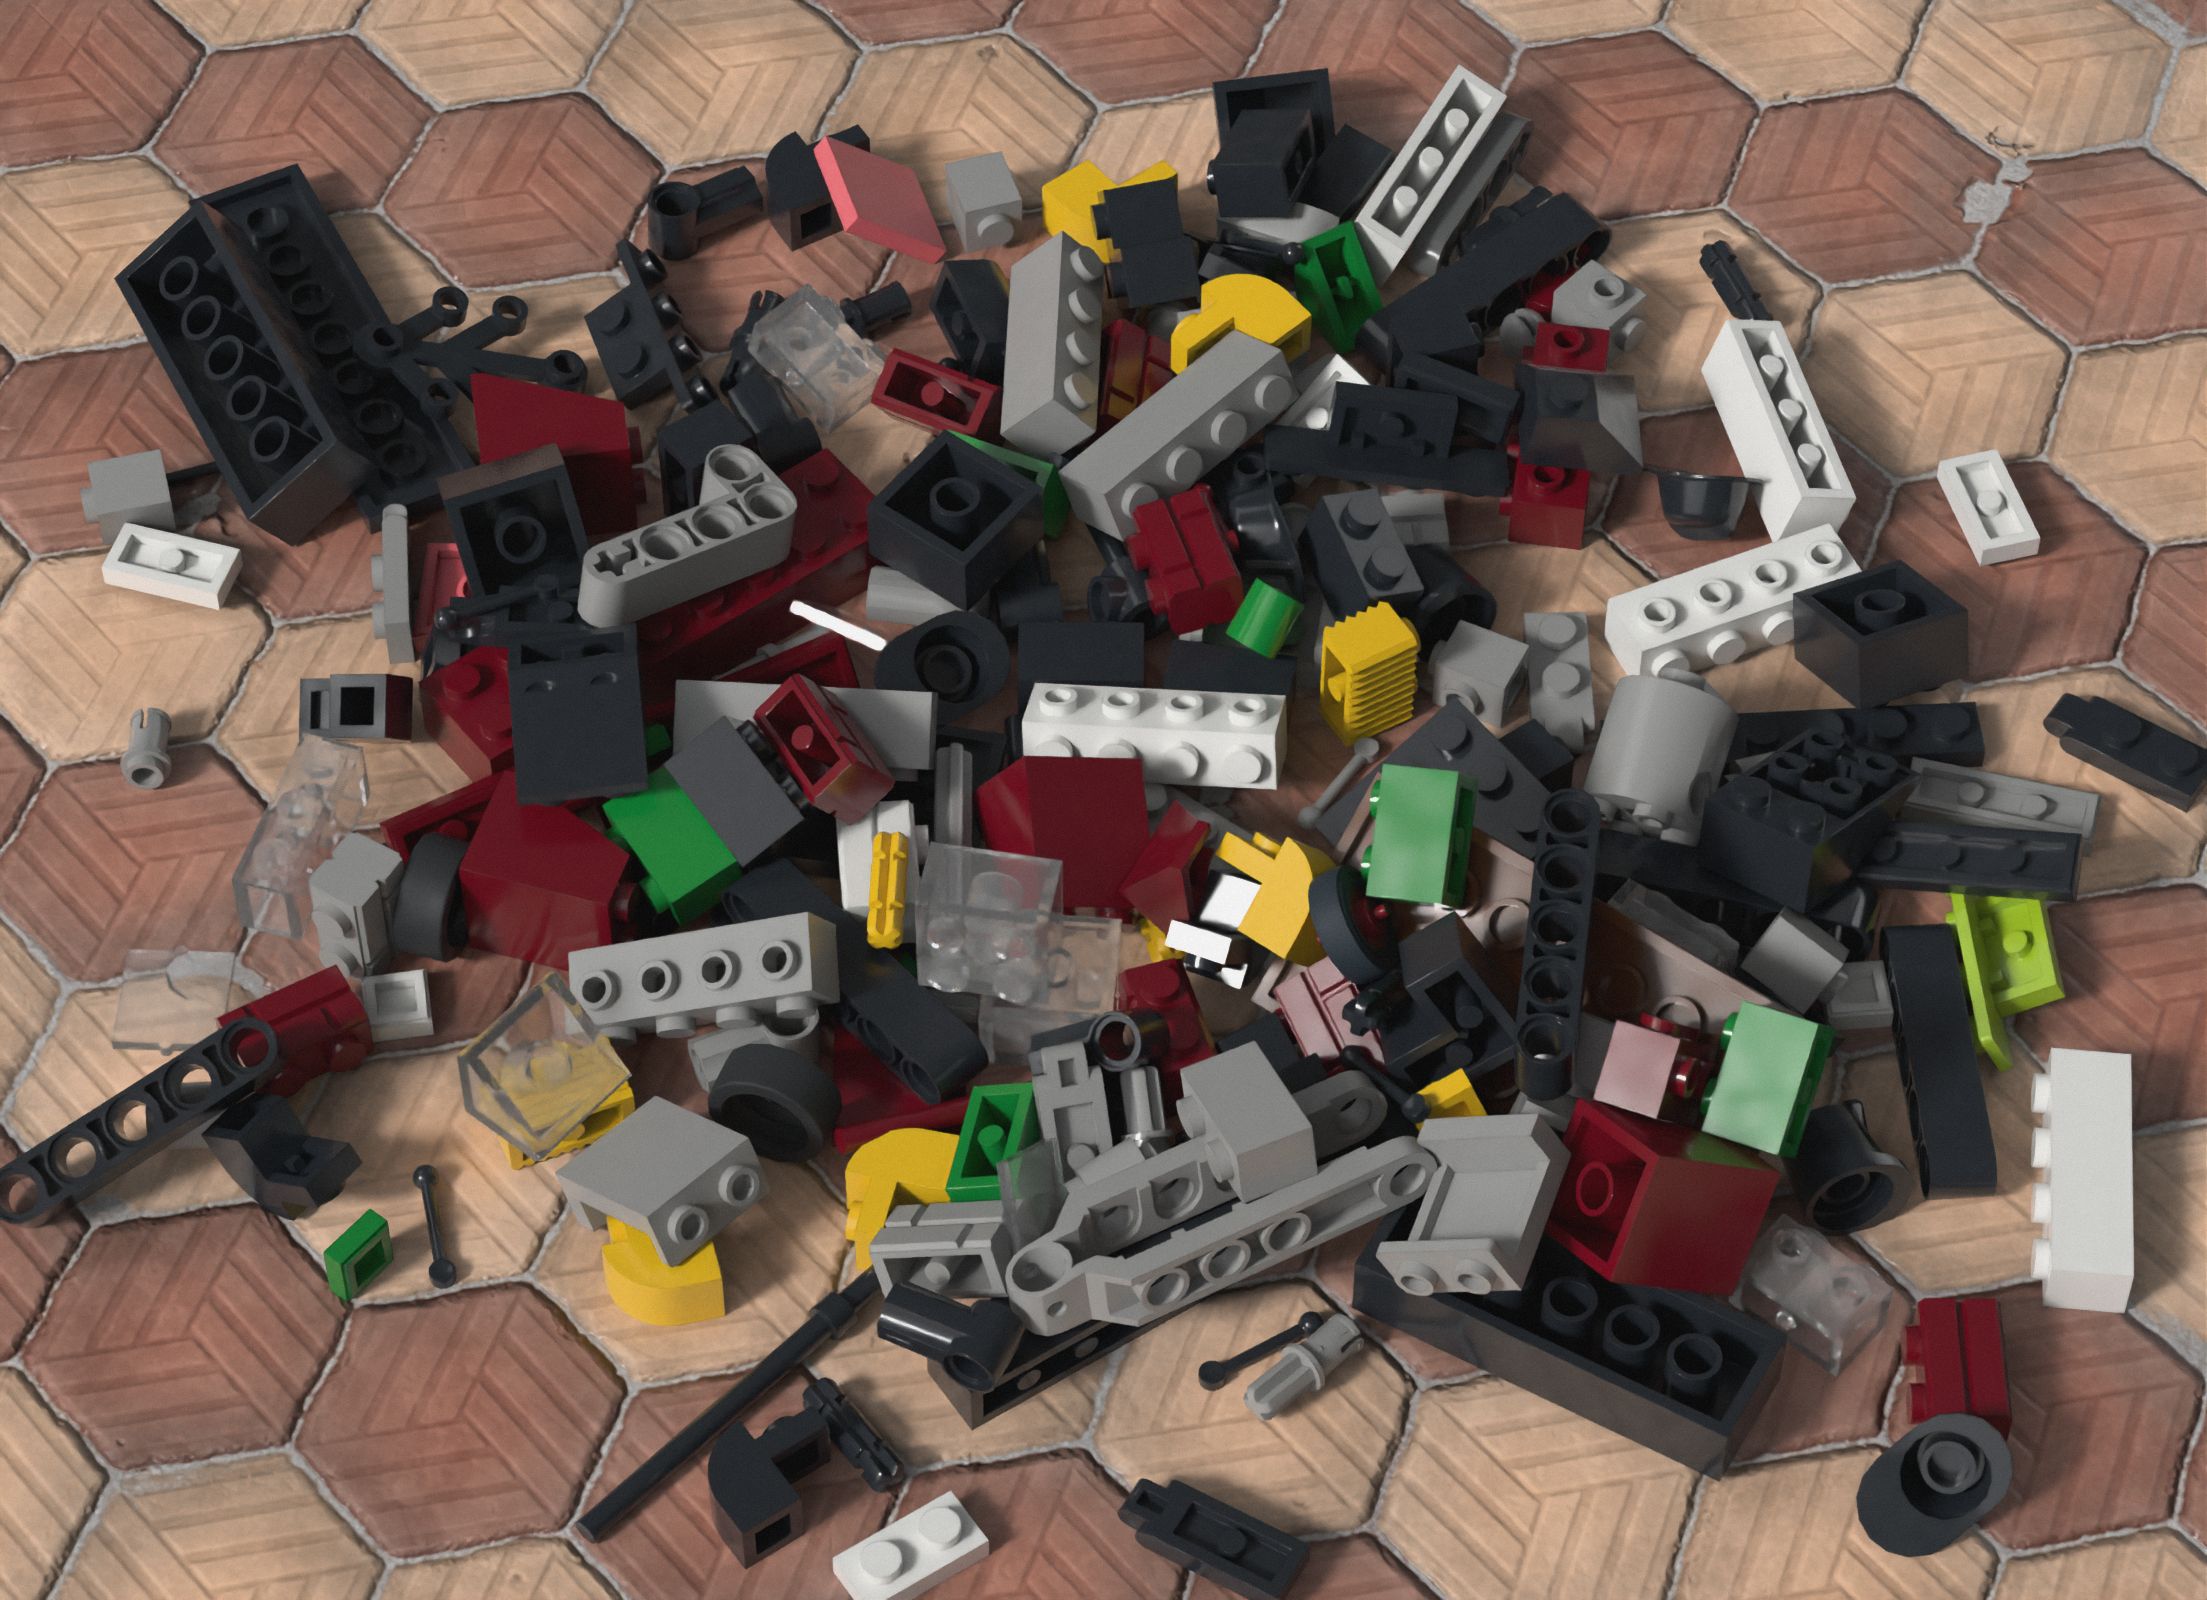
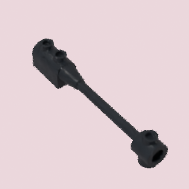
M986 259L944 261L929 302V307L963 374L970 376L972 379L977 378L993 385H1000L1003 388L1010 283L1007 282L1001 268L994 261ZM1072 447L1061 456L1072 461L1077 457V454ZM1085 523L1107 566L1100 576L1093 577L1089 583L1087 605L1093 622L1119 621L1144 623V641L1163 634L1171 625L1166 613L1155 616L1152 611L1145 588V579L1151 578L1148 570L1145 569L1137 572L1121 540Z

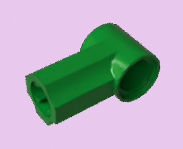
M1256 578L1225 633L1274 661L1282 647L1289 645L1298 646L1308 629L1301 615L1305 605L1274 586Z

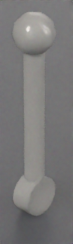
M1361 738L1356 741L1354 757L1313 806H1307L1300 810L1298 821L1302 828L1309 831L1316 830L1312 823L1324 813L1363 764H1372L1377 761L1379 757V744L1376 740Z

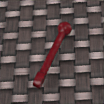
M1205 482L1194 484L1191 490L1199 488L1201 491H1204L1231 555L1240 554V546L1234 530L1230 531L1213 502L1214 490L1212 486Z

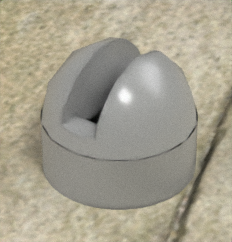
M1528 308L1517 309L1514 313L1507 315L1500 327L1499 347L1507 357L1521 361L1523 345L1535 346L1538 322H1545L1543 317L1538 312Z

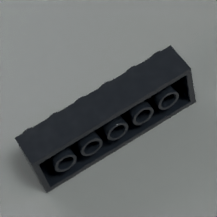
M198 200L114 278L248 521L293 547L381 468L242 227L203 201Z
M1426 1192L1413 1202L1386 1214L1355 1262L1353 1309L1716 1481H1721L1780 1380L1787 1334L1696 1292L1610 1282L1545 1231H1543L1522 1290L1490 1291L1487 1294L1441 1292L1432 1293L1428 1296L1406 1293L1396 1284L1393 1276L1377 1259L1376 1253L1381 1242L1408 1241Z

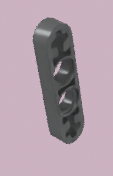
M1504 110L1498 115L1420 230L1414 242L1409 260V269L1412 272L1430 278L1455 262L1458 254L1461 252L1458 246L1461 237L1480 225L1524 159L1533 136L1534 122L1532 119L1508 110Z

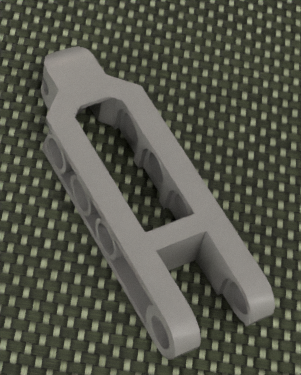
M1350 1070L1339 1073L1292 1094V1097L1312 1125L1316 1161L1370 1136L1381 1125L1387 1113L1388 1104L1384 1095L1372 1080L1361 1071ZM1353 1099H1356L1355 1103L1350 1108L1346 1109L1343 1112H1340V1110L1345 1106L1346 1103L1350 1102ZM1198 1136L1070 1193L1054 1229L1022 1248L1009 1262L1005 1279L1011 1311L1019 1316L1028 1330L1034 1334L1048 1337L1067 1331L1091 1319L1139 1327L1413 1202L1427 1191L1433 1173L1437 1171V1163L1432 1154L1418 1144V1137L1401 1136L1369 1150L1363 1146L1317 1167L1318 1174L1274 1191L1249 1204H1243L1242 1202L1232 1205V1212L1187 1232L1184 1228L1171 1233V1239L1130 1258L1124 1259L1122 1255L1117 1258L1106 1257L1115 1251L1238 1197L1228 1180L1218 1182L1214 1177L1205 1155V1144ZM1408 1165L1403 1172L1393 1177L1401 1168ZM1174 1179H1178L1170 1189L1160 1193L1166 1184ZM1114 1206H1118V1208L1111 1215L1099 1220L1100 1217L1107 1210ZM1289 1219L1282 1227L1273 1232L1280 1223ZM1228 1247L1221 1255L1212 1259L1218 1251ZM1029 1263L1036 1264L1031 1272L1022 1275L1026 1265ZM1168 1274L1161 1282L1150 1287L1158 1278Z

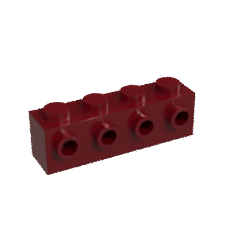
M1538 322L1535 346L1523 345L1521 364L1606 372L1610 330ZM1517 410L1515 412L1512 425H1518ZM1510 434L1507 449L1508 470L1516 471L1515 480L1509 479L1507 496L1500 497L1499 515L1510 516L1508 541L1581 550L1592 471L1521 464L1519 434Z

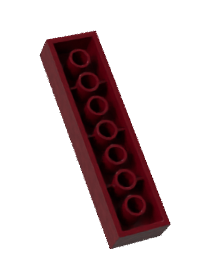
M828 448L823 449L777 476L797 500L790 553L786 560L778 565L629 623L637 624L647 686V709L675 698L676 680L711 681L712 677L721 675L757 655L756 652L760 647L768 643H778L868 590V581L872 567L892 568L869 554L866 506L876 496ZM482 645L418 682L425 730L473 783L515 765L508 681V648H495V646L491 648Z

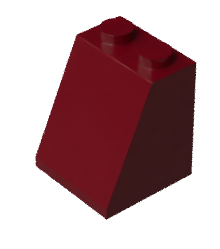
M484 373L470 374L481 465L556 442L566 465L586 536L638 529L635 505L647 504L643 467L632 468V464L643 463V452L639 426L627 428L623 402Z
M1023 756L972 791V805L1013 924H1038V931L1048 934L1068 932L1076 929L1077 925H1096L1098 933L1119 934L1134 930L1136 928L1135 922L1145 917L1118 892L1150 840L1142 759Z
M504 770L459 867L470 947L569 972L568 952L643 940L644 925L637 922L636 910L640 898V885L633 883L630 854L561 804L557 806H542L539 804L518 806L515 772Z
M1579 1097L1562 1139V1143L1570 1151L1571 1157L1543 1231L1610 1282L1732 1296L1781 1172L1741 1143L1589 1098Z

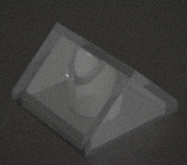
M549 971L457 1055L465 1111L534 1161H541L632 1076L556 971Z

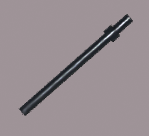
M873 1264L839 1294L830 1292L809 1310L811 1318L582 1516L575 1523L580 1534L588 1542L594 1544L827 1339L836 1341L857 1323L856 1314L882 1292Z

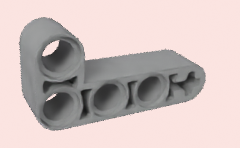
M733 444L715 447L706 456L698 506L600 543L587 551L583 558L578 598L579 614L586 622L599 628L627 625L778 565L786 560L790 553L797 510L795 496L760 457L749 448Z

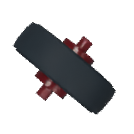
M1342 865L1318 875L1311 881L1308 890L1309 909L1317 932L1316 939L1319 945L1323 946L1332 963L1345 978L1354 984L1363 985L1380 979L1394 970L1398 962V945L1389 917L1391 915L1389 906L1386 903L1383 904L1382 900L1366 896L1367 884L1363 882L1361 872L1351 865Z

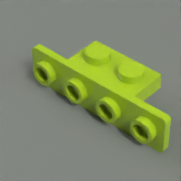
M1945 893L1948 898L1951 897L1953 910L1945 913L1946 923L1951 927L1954 945L1957 949L1962 950L1964 962L1958 965L1964 996L1968 1002L1972 1001L1974 1015L1969 1016L1975 1051L1979 1055L1987 1052L2000 1072L2013 1069L2004 1017L2065 997L2045 900L1993 896L1979 898V895Z

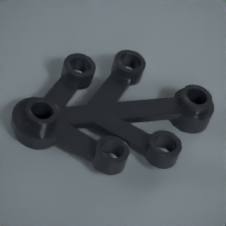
M447 286L438 289L433 295L431 307L398 325L385 321L371 322L361 327L354 337L353 353L360 368L368 375L376 378L396 377L420 401L422 412L433 419H446L454 414L459 395L458 389L473 403L470 374L484 373L503 378L537 382V385L580 394L585 392L588 370L581 357L573 351L558 350L546 359L482 350L505 336H516L524 331L528 317V306L522 299L516 296L506 295L499 297L493 303L492 312L489 317L441 344L421 340L443 326L449 328L457 327L465 321L469 299L465 292L456 287ZM442 305H452L457 309H447ZM502 314H512L517 318H507ZM419 365L436 367L449 380L445 378L431 379ZM432 396L444 397V398L446 399V401H437V400H434V399L431 398V397H432Z

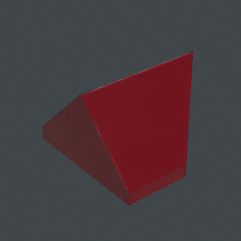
M1176 800L1173 801L1118 891L1166 936L1168 935L1172 919H1196L1208 877L1209 866L1215 854L1214 849L1203 846L1211 833L1210 823L1198 820Z

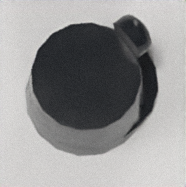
M1419 544L1406 550L1424 588L1422 595L1407 618L1419 635L1421 649L1416 654L1422 661L1429 662L1432 651L1439 640L1448 642L1460 620L1487 630L1491 629L1496 618L1497 602L1489 590L1439 546Z
M1857 1099L1845 1100L1842 1105H1827L1810 1110L1796 1158L1780 1156L1805 1222L1811 1231L1823 1236H1843L1875 1227L1895 1215L1906 1204L1913 1192L1914 1179L1903 1161L1881 1151L1868 1132L1862 1102Z

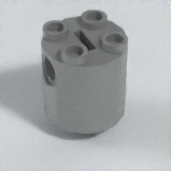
M1663 668L1657 677L1630 675L1619 678L1582 789L1592 795L1600 805L1601 822L1606 824L1605 829L1698 847L1705 798L1717 790L1739 721L1735 710L1703 677L1683 669Z

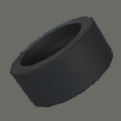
M431 832L425 834L414 847L405 866L394 907V940L401 951L447 963L456 959L465 947L469 938L459 867L471 841L438 832Z
M747 1044L734 1049L725 1061L707 1097L709 1114L715 1123L748 1137L756 1155L778 1162L801 1163L816 1158L824 1148L842 1111L841 1092L833 1079L825 1071L802 1055L771 1044ZM762 1097L767 1098V1099H771V1100H773L774 1102H776V1103H778V1104L784 1106V1107L787 1108V1109L780 1108V1107H778V1106H776V1105L770 1103L769 1101L763 1099Z

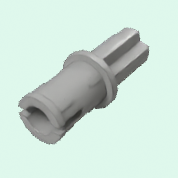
M1144 1066L1122 1071L1119 1078L1127 1135L1120 1136L1121 1142L1130 1137L1138 1148L1149 1142L1157 1155L1169 1150L1168 1137L1174 1136V1129H1167L1158 1069L1152 1066ZM1174 1180L1162 1188L1163 1192L1174 1185Z
M1334 1314L1305 1341H1302L1300 1344L1290 1343L1282 1350L1281 1360L1248 1386L1247 1392L1243 1397L1246 1407L1253 1411L1259 1420L1267 1421L1275 1417L1304 1392H1317L1325 1385V1377L1332 1370L1363 1348V1338L1357 1337L1352 1342H1349L1353 1337L1361 1333L1359 1328L1347 1316Z

